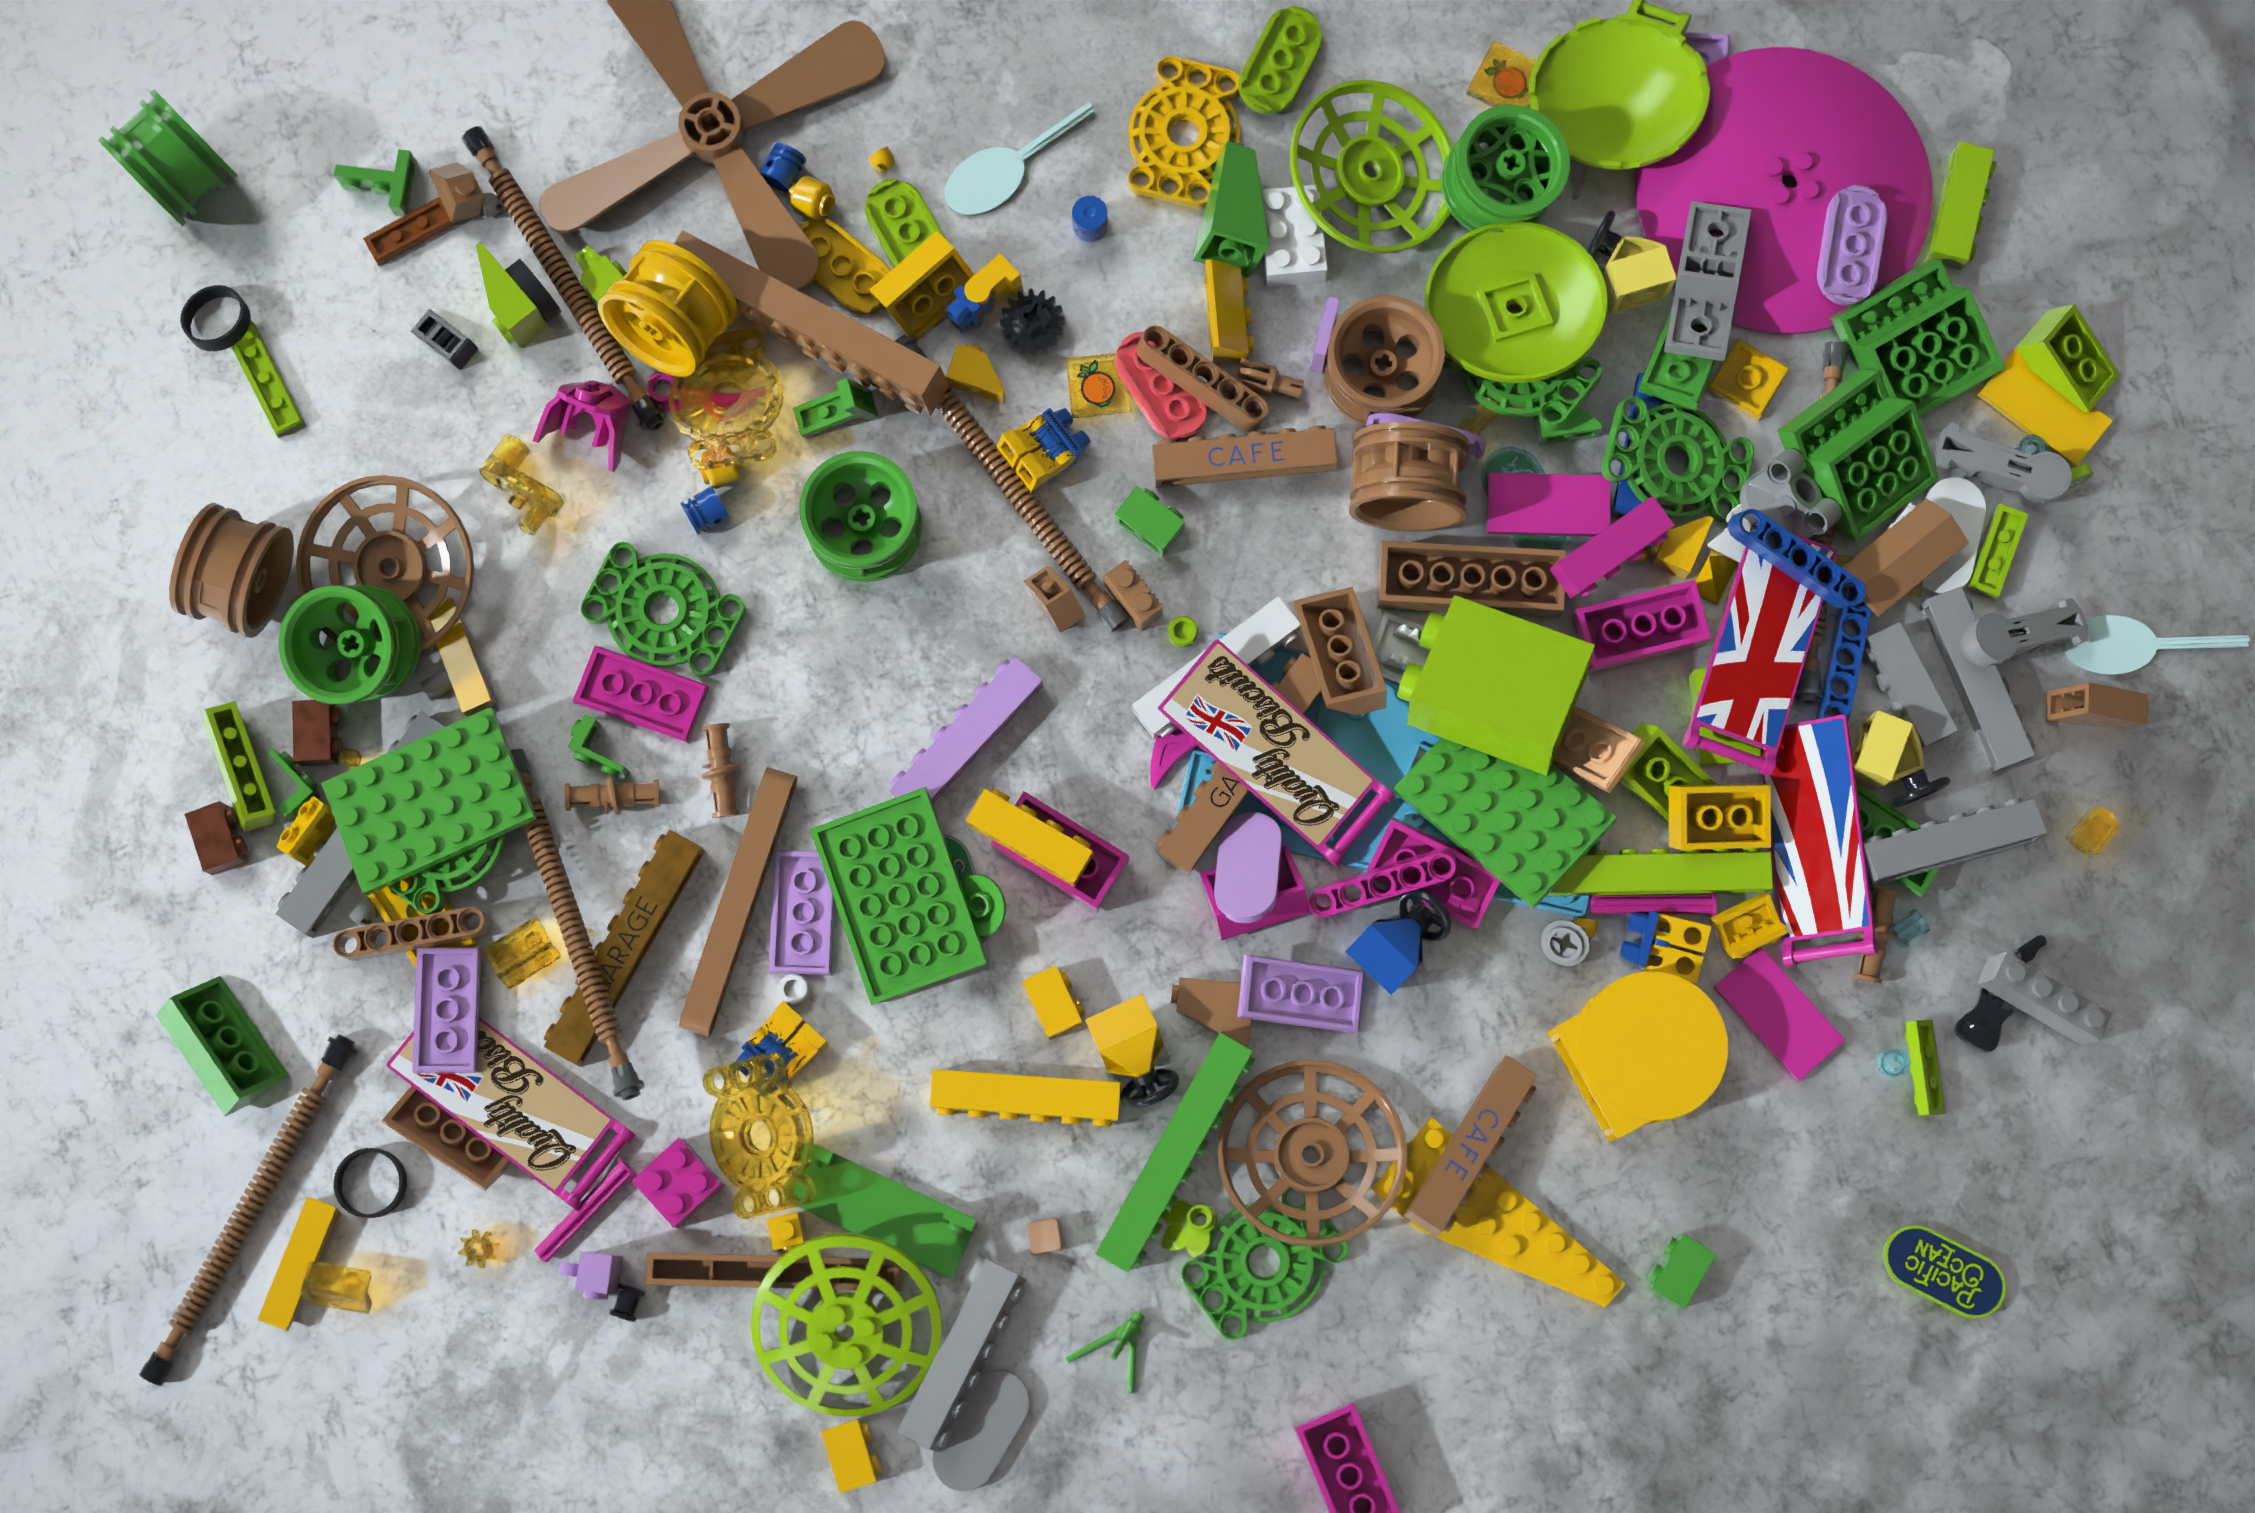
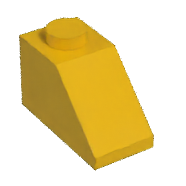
M967 343L965 346L957 344L945 376L948 385L1004 404L1006 399L1004 388L987 354L982 352V348L974 344Z
M1706 516L1668 530L1667 534L1669 537L1651 550L1650 554L1655 555L1651 565L1686 579L1691 572L1714 518Z

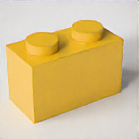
M1055 965L1022 981L1049 1040L1083 1024L1080 1017L1086 1014L1079 999L1072 1000L1067 990L1072 987V984L1065 970L1059 972Z
M861 1418L821 1431L839 1494L879 1480L878 1474L882 1473V1468L878 1455H872L868 1443L872 1442L873 1439L868 1423L862 1424Z

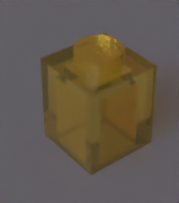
M2095 806L2084 813L2064 839L2090 858L2100 853L2121 825L2115 821V816L2103 807L2098 808Z

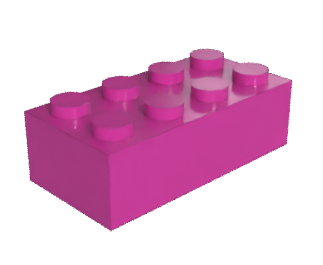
M1695 580L1578 608L1571 617L1577 639L1595 645L1588 674L1703 647L1712 638Z
M1023 791L1014 806L1019 808L1023 804L1037 813L1035 818L1046 823L1047 820H1051L1063 827L1062 833L1073 839L1077 835L1091 844L1089 849L1093 851L1092 859L1076 886L1073 887L994 840L991 842L992 848L1088 908L1098 912L1130 861L1129 855Z
M1353 1402L1293 1426L1329 1513H1400Z

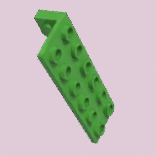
M804 1140L800 1149L802 1156L784 1191L783 1200L855 1234L868 1235L884 1240L901 1249L917 1263L947 1277H953L979 1220Z

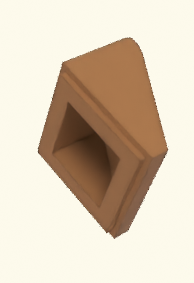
M1058 1218L1027 1223L1031 1254L1062 1250Z

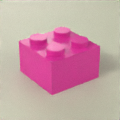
M679 1137L632 1180L635 1186L673 1228H680L725 1186L722 1180L684 1139Z

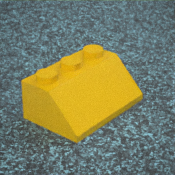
M936 231L869 291L908 337L915 336L918 340L948 313L946 307L956 300L954 290L960 285L965 288V284L974 274L957 250Z
M1212 259L1205 260L1204 281L1212 363L1215 365L1240 363L1241 357L1248 359L1249 352H1254L1253 335L1247 334L1246 324L1251 323L1250 305L1244 306L1243 296L1248 295L1247 277H1242L1241 267Z

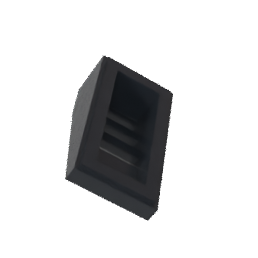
M430 308L411 330L416 337L459 370L467 364L478 350V346ZM435 322H437L438 324L436 325V327L431 331V333L428 336H426L425 334L427 333V331L432 327V325ZM446 329V331L444 332V334H443V335L439 338V340L435 343L436 339H437V338L441 335V333ZM454 337H456V338L453 340V342L448 346V348H447L446 350H444V348L450 343V341H451Z

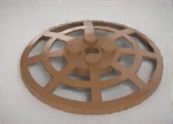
M388 475L368 476L350 481L335 489L311 513L302 530L297 548L296 572L301 597L314 590L310 572L311 556L329 559V577L332 586L342 585L339 562L353 564V573L356 580L354 585L367 584L379 586L406 601L425 638L421 642L420 652L435 645L455 626L468 604L473 586V551L468 534L459 516L449 503L435 491L419 482L404 477ZM371 486H396L395 504H376L361 510L350 496L358 490ZM409 489L418 491L432 499L446 512L449 518L436 527L423 513L408 507ZM340 502L351 517L339 529L333 540L332 547L313 544L323 519ZM394 513L392 531L377 532L368 520L370 516L376 514ZM407 516L420 522L430 533L418 542L408 534H405ZM358 526L366 539L361 542L356 552L342 550L346 538L354 527ZM455 529H457L465 551L466 579L451 575L450 553L444 538ZM435 544L438 545L441 554L442 572L427 569L424 552ZM389 558L396 563V571L391 576L384 571V563ZM424 581L438 584L439 588L436 595L424 609L416 594L423 586ZM448 587L463 591L461 601L452 617L438 632H435L429 616L442 603ZM347 603L344 609L358 621L359 614L357 609L351 603ZM376 622L374 632L377 638L381 640V631ZM327 627L321 630L335 643L337 642V636L333 630ZM377 654L372 656L373 658H380Z
M1300 1060L1274 1066L1256 1076L1242 1088L1233 1099L1224 1116L1219 1132L1217 1155L1219 1172L1224 1188L1234 1206L1246 1220L1260 1231L1277 1240L1293 1245L1319 1247L1351 1240L1369 1230L1382 1219L1393 1205L1401 1189L1406 1172L1407 1145L1400 1117L1391 1101L1377 1085L1347 1066L1330 1061ZM1296 1073H1304V1092L1284 1096L1271 1105H1268L1256 1092L1264 1085L1278 1078ZM1317 1073L1342 1078L1358 1086L1365 1093L1351 1106L1336 1096L1316 1092ZM1248 1101L1259 1113V1116L1250 1130L1246 1149L1227 1147L1233 1121L1240 1108ZM1374 1101L1381 1108L1390 1124L1396 1148L1377 1149L1372 1130L1362 1116ZM1304 1102V1118L1296 1120L1289 1125L1276 1114L1287 1106ZM1317 1102L1333 1106L1345 1114L1333 1125L1326 1120L1317 1118ZM1268 1123L1279 1134L1274 1150H1255L1258 1136L1263 1126ZM1353 1123L1358 1126L1362 1133L1367 1150L1349 1151L1348 1143L1343 1134ZM1309 1148L1316 1149L1320 1154V1160L1316 1163H1308L1303 1159L1302 1153ZM1227 1160L1246 1162L1250 1180L1257 1193L1261 1196L1249 1208L1241 1201L1233 1186ZM1396 1161V1171L1392 1186L1383 1203L1377 1208L1364 1197L1373 1182L1377 1162ZM1256 1163H1274L1280 1179L1269 1190L1266 1189L1259 1177ZM1367 1163L1364 1179L1359 1188L1355 1190L1343 1179L1348 1164ZM1289 1188L1304 1193L1306 1196V1211L1289 1207L1280 1202L1278 1198ZM1335 1188L1347 1199L1334 1208L1319 1211L1318 1194ZM1271 1206L1286 1216L1306 1220L1307 1238L1280 1232L1266 1225L1257 1217ZM1354 1206L1368 1217L1362 1224L1345 1233L1320 1238L1319 1220L1337 1217Z

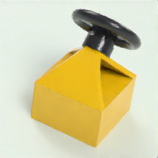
M1143 994L1085 1019L1107 1072L1131 1076L1132 1078L1123 1088L1120 1095L1121 1102L1129 1108L1148 1107L1166 1099L1176 1090L1179 1085V1075L1171 1069L1155 1070L1154 1064L1165 1046L1158 1025ZM1159 1078H1168L1170 1080L1161 1082ZM1137 1089L1138 1093L1130 1098L1131 1093Z

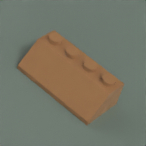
M1353 587L1293 601L1326 708L1353 715L1386 708L1387 689Z

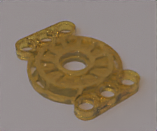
M756 329L724 332L717 336L706 350V356L702 362L698 364V367L691 375L686 376L681 389H678V386L684 377L675 376L669 390L670 411L679 430L689 439L693 440L688 447L687 453L692 466L696 469L708 470L771 459L777 452L774 435L768 429L779 416L783 404L784 389L778 371L762 355L765 351V342L762 333ZM749 339L759 341L755 348L747 349L743 347V344ZM718 344L729 345V349L724 353L714 352V348ZM762 364L765 365L771 371L772 374L767 375L765 370L761 367ZM776 382L778 385V396L774 395L772 389ZM732 387L740 390V398L732 406L719 407L712 402L713 395L723 388ZM675 398L679 400L681 410H675ZM681 421L686 422L690 430L687 427H685ZM760 440L771 442L770 446L765 450L754 448L755 444ZM732 444L741 447L739 452L734 455H728L724 452L726 447ZM701 449L710 451V455L706 459L698 460L694 457L695 453Z
M775 1052L711 1068L706 1071L703 1077L705 1091L718 1098L710 1118L709 1136L711 1150L724 1176L734 1186L740 1188L733 1198L732 1205L735 1214L742 1219H750L808 1204L814 1199L816 1194L814 1182L809 1177L803 1175L808 1168L813 1153L814 1134L812 1121L807 1107L798 1093L780 1080L785 1073L786 1066L783 1057ZM767 1059H770L775 1066L772 1076L768 1075L764 1069ZM741 1066L746 1067L749 1072V1079L746 1083L739 1077ZM716 1073L721 1074L724 1079V1085L721 1090L714 1084ZM786 1094L793 1100L794 1104L785 1096ZM757 1120H762L770 1132V1144L766 1150L758 1149L751 1140V1127ZM804 1142H805V1151H804L803 1158L801 1159V1155H802V1152H803V1149H804ZM797 1182L801 1183L805 1189V1195L802 1200L794 1192ZM771 1189H774L779 1195L777 1206L773 1205L769 1200ZM746 1195L753 1200L754 1207L752 1212H748L744 1207L743 1201Z

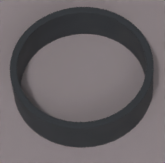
M518 259L505 269L537 307L547 323L562 312L545 287L521 259Z
M213 285L197 291L187 300L181 312L180 323L182 330L195 346L205 351L215 352L228 349L243 338L249 328L251 314L247 304L234 289L223 285ZM220 297H229L239 301L240 314L238 320L227 333L210 340L198 339L192 336L191 324L193 317L205 303Z
M376 1148L359 1149L346 1156L339 1164L334 1176V1193L339 1204L350 1214L364 1218L381 1217L392 1212L401 1203L407 1188L406 1172L399 1159L385 1150ZM377 1152L385 1155L395 1165L399 1175V1188L394 1200L385 1209L373 1214H363L353 1209L347 1203L342 1191V1178L347 1166L355 1158L365 1153Z

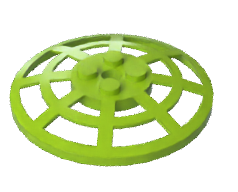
M1352 80L1337 84L1313 100L1297 122L1290 145V168L1293 183L1299 199L1308 214L1334 239L1351 248L1369 253L1390 254L1409 250L1430 238L1440 229L1450 214L1443 198L1437 215L1425 230H1422L1411 219L1420 208L1426 191L1442 193L1441 180L1427 179L1426 163L1418 144L1432 135L1437 143L1444 164L1453 148L1449 135L1440 120L1428 106L1416 96L1400 87L1375 80ZM1350 93L1373 94L1370 111H1353L1339 117L1330 100ZM1385 97L1409 109L1422 121L1424 126L1410 135L1398 122L1382 115ZM1321 107L1329 124L1321 131L1313 150L1299 145V139L1307 121ZM1357 121L1368 122L1366 135L1353 139L1350 138L1343 126L1344 124ZM1379 125L1391 130L1402 142L1393 147L1386 140L1378 137ZM1332 132L1342 146L1336 158L1321 154L1325 141ZM1410 151L1415 162L1417 177L1405 175L1401 156ZM1297 157L1311 163L1313 181L1321 197L1313 203L1307 196L1302 184ZM1364 165H1369L1374 169V178L1368 177L1365 174ZM1320 166L1333 170L1338 184L1336 188L1328 193L1321 178ZM1402 187L1416 190L1411 204L1405 211L1393 199ZM1346 196L1352 202L1358 204V219L1345 213L1335 202ZM1384 205L1394 217V219L1385 222H1370V207ZM1329 208L1342 221L1358 228V241L1336 230L1320 215V212ZM1401 225L1414 237L1407 242L1394 246H1373L1370 242V231H1386Z
M854 1233L827 1234L812 1238L793 1247L781 1256L768 1270L762 1280L752 1306L751 1315L752 1343L758 1361L776 1387L790 1399L810 1410L841 1417L866 1416L881 1412L899 1404L914 1393L922 1384L940 1349L943 1328L941 1307L936 1291L928 1276L916 1261L901 1249L884 1240ZM835 1247H853L869 1250L873 1253L865 1270L848 1266L826 1269L820 1250ZM806 1255L808 1256L813 1274L798 1283L789 1293L787 1299L770 1290L773 1282L788 1266ZM886 1257L894 1261L904 1269L917 1283L922 1293L904 1301L893 1285L877 1275L884 1258ZM846 1277L861 1281L855 1293H835L830 1279ZM813 1285H818L823 1299L816 1304L812 1311L795 1304L805 1291ZM874 1285L884 1292L893 1302L894 1307L879 1312L877 1307L867 1299L872 1286ZM764 1301L781 1311L778 1324L781 1347L766 1351L763 1349L760 1335V1317ZM927 1305L932 1324L931 1345L928 1355L910 1350L913 1333L910 1314ZM789 1316L807 1324L806 1340L790 1344L788 1338ZM897 1319H901L903 1334L900 1347L882 1341L884 1325ZM847 1324L853 1328L854 1334L850 1337H842L837 1333L836 1328L839 1325ZM813 1352L824 1363L818 1377L807 1371L797 1360L796 1356ZM877 1353L895 1359L883 1373L872 1378L866 1363L871 1361ZM786 1359L797 1375L813 1385L808 1399L787 1386L773 1371L769 1363ZM904 1362L922 1367L916 1378L907 1388L893 1398L884 1401L877 1387L891 1379ZM836 1368L844 1370L853 1369L860 1383L841 1385L830 1383V1380ZM825 1391L838 1394L865 1392L872 1406L842 1409L819 1403Z

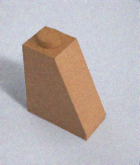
M2090 682L2047 691L2046 721L2116 728L2147 724L2148 694Z
M1180 977L1179 985L1172 986L1171 1003L1177 1004L1176 1011L1217 1035L1223 1032L1249 1047L1251 1019L1237 1017L1241 983Z

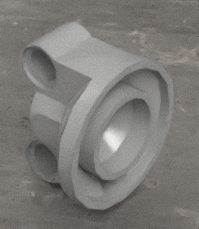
M1794 449L1784 450L1770 461L1765 468L1747 478L1741 487L1740 503L1742 511L1756 509L1789 532L1807 539H1811L1814 535L1824 534L1840 520L1842 515L1839 504L1831 498L1823 499L1816 482L1803 472L1805 460L1802 454Z

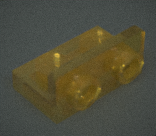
M537 916L483 949L496 976L508 989L523 983L527 978L541 969L550 966L561 957L559 950L553 945Z
M311 1261L308 1264L300 1291L307 1304L369 1314L372 1300L368 1294V1287L372 1274L369 1270Z

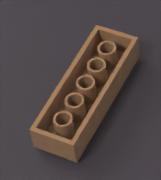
M1382 541L1379 549L1377 608L1447 612L1454 595L1512 616L1560 618L1564 611L1565 590L1552 574L1550 568L1566 557V550Z

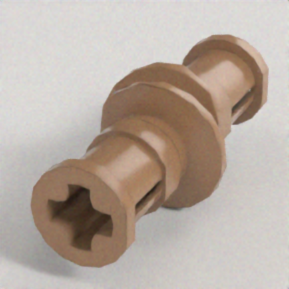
M729 723L702 726V731H706L708 748L706 753L709 764L703 765V768L710 769V771L702 774L701 778L703 780H711L710 787L715 813H712V818L740 815L735 805V783L732 779V772L741 767L730 762L731 748H729L727 729L730 728Z
M609 775L606 785L597 783L586 786H570V783H565L566 811H571V808L575 807L600 808L605 806V814H608L610 807L613 806L615 813L620 815L621 805L630 807L640 804H655V807H660L659 779H654L653 783L625 782L624 784H615L612 775Z
M1872 887L1871 891L1874 892L1872 911L1879 953L1869 956L1866 953H1861L1858 973H1854L1853 978L1882 984V979L1879 977L1883 959L1886 956L1887 941L1896 940L1898 937L1890 932L1889 929L1894 918L1892 914L1896 897L1900 896V892ZM1864 932L1856 933V938L1863 941Z

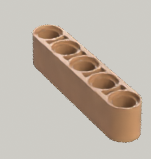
M1153 325L1144 331L1136 346L1137 355L1142 361L1245 432H1252L1260 426L1269 411L1267 402L1261 396L1164 328ZM1148 341L1154 342L1158 347L1151 346ZM1172 358L1180 360L1182 365L1175 363ZM1197 376L1204 377L1207 382L1201 381ZM1222 393L1228 394L1232 400L1225 398ZM1247 410L1254 412L1256 417L1249 415Z
M465 907L343 930L335 936L333 948L339 956L351 961L364 960L417 950V948H428L481 938L489 932L491 920L485 912L475 907ZM474 915H479V926L474 930H469L467 926L468 920ZM442 921H448L450 925L449 931L445 935L439 936L437 933L438 925ZM417 926L419 930L418 937L414 941L408 942L406 938L407 931L411 927ZM382 932H386L388 936L387 943L382 947H377V936ZM351 938H355L357 941L355 950L347 953L345 950L346 942Z

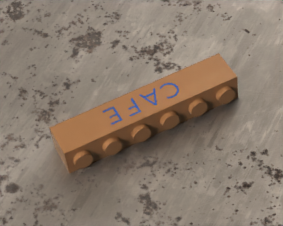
M1323 425L1311 426L1308 428V431L1297 432L1294 428H1285L1275 434H1266L1265 431H1253L1248 433V436L1236 437L1235 434H1222L1218 436V439L1206 440L1203 436L1189 438L1188 442L1177 443L1174 439H1164L1158 441V444L1152 445L1156 488L1333 472L1337 466L1333 428L1326 429V426Z
M1507 1055L1498 1062L1405 1212L1404 1216L1435 1237L1443 1230L1447 1233L1457 1219V1216L1453 1213L1459 1204L1464 1206L1471 1197L1474 1190L1469 1187L1475 1178L1480 1180L1487 1171L1489 1164L1485 1162L1491 1152L1496 1154L1505 1141V1138L1501 1136L1507 1126L1512 1128L1518 1120L1521 1112L1517 1109L1522 1101L1527 1103L1534 1094L1537 1087L1532 1084L1538 1075Z

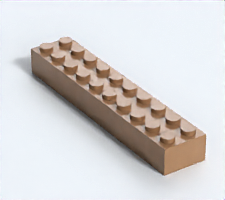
M682 230L675 241V245L686 249L709 265L727 284L737 303L738 312L735 317L736 319L742 320L744 317L752 321V326L763 333H767L768 330L771 331L785 345L792 347L795 344L803 348L802 352L814 360H818L819 357L822 358L836 372L843 374L846 371L854 375L853 379L865 387H869L870 384L880 389L879 393L892 401L897 398L905 402V407L916 414L924 412L929 416L932 415L949 386L939 364Z

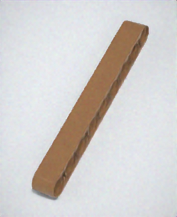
M767 767L763 774L680 1017L679 1028L710 1037L714 1030L796 788L798 777L770 767Z

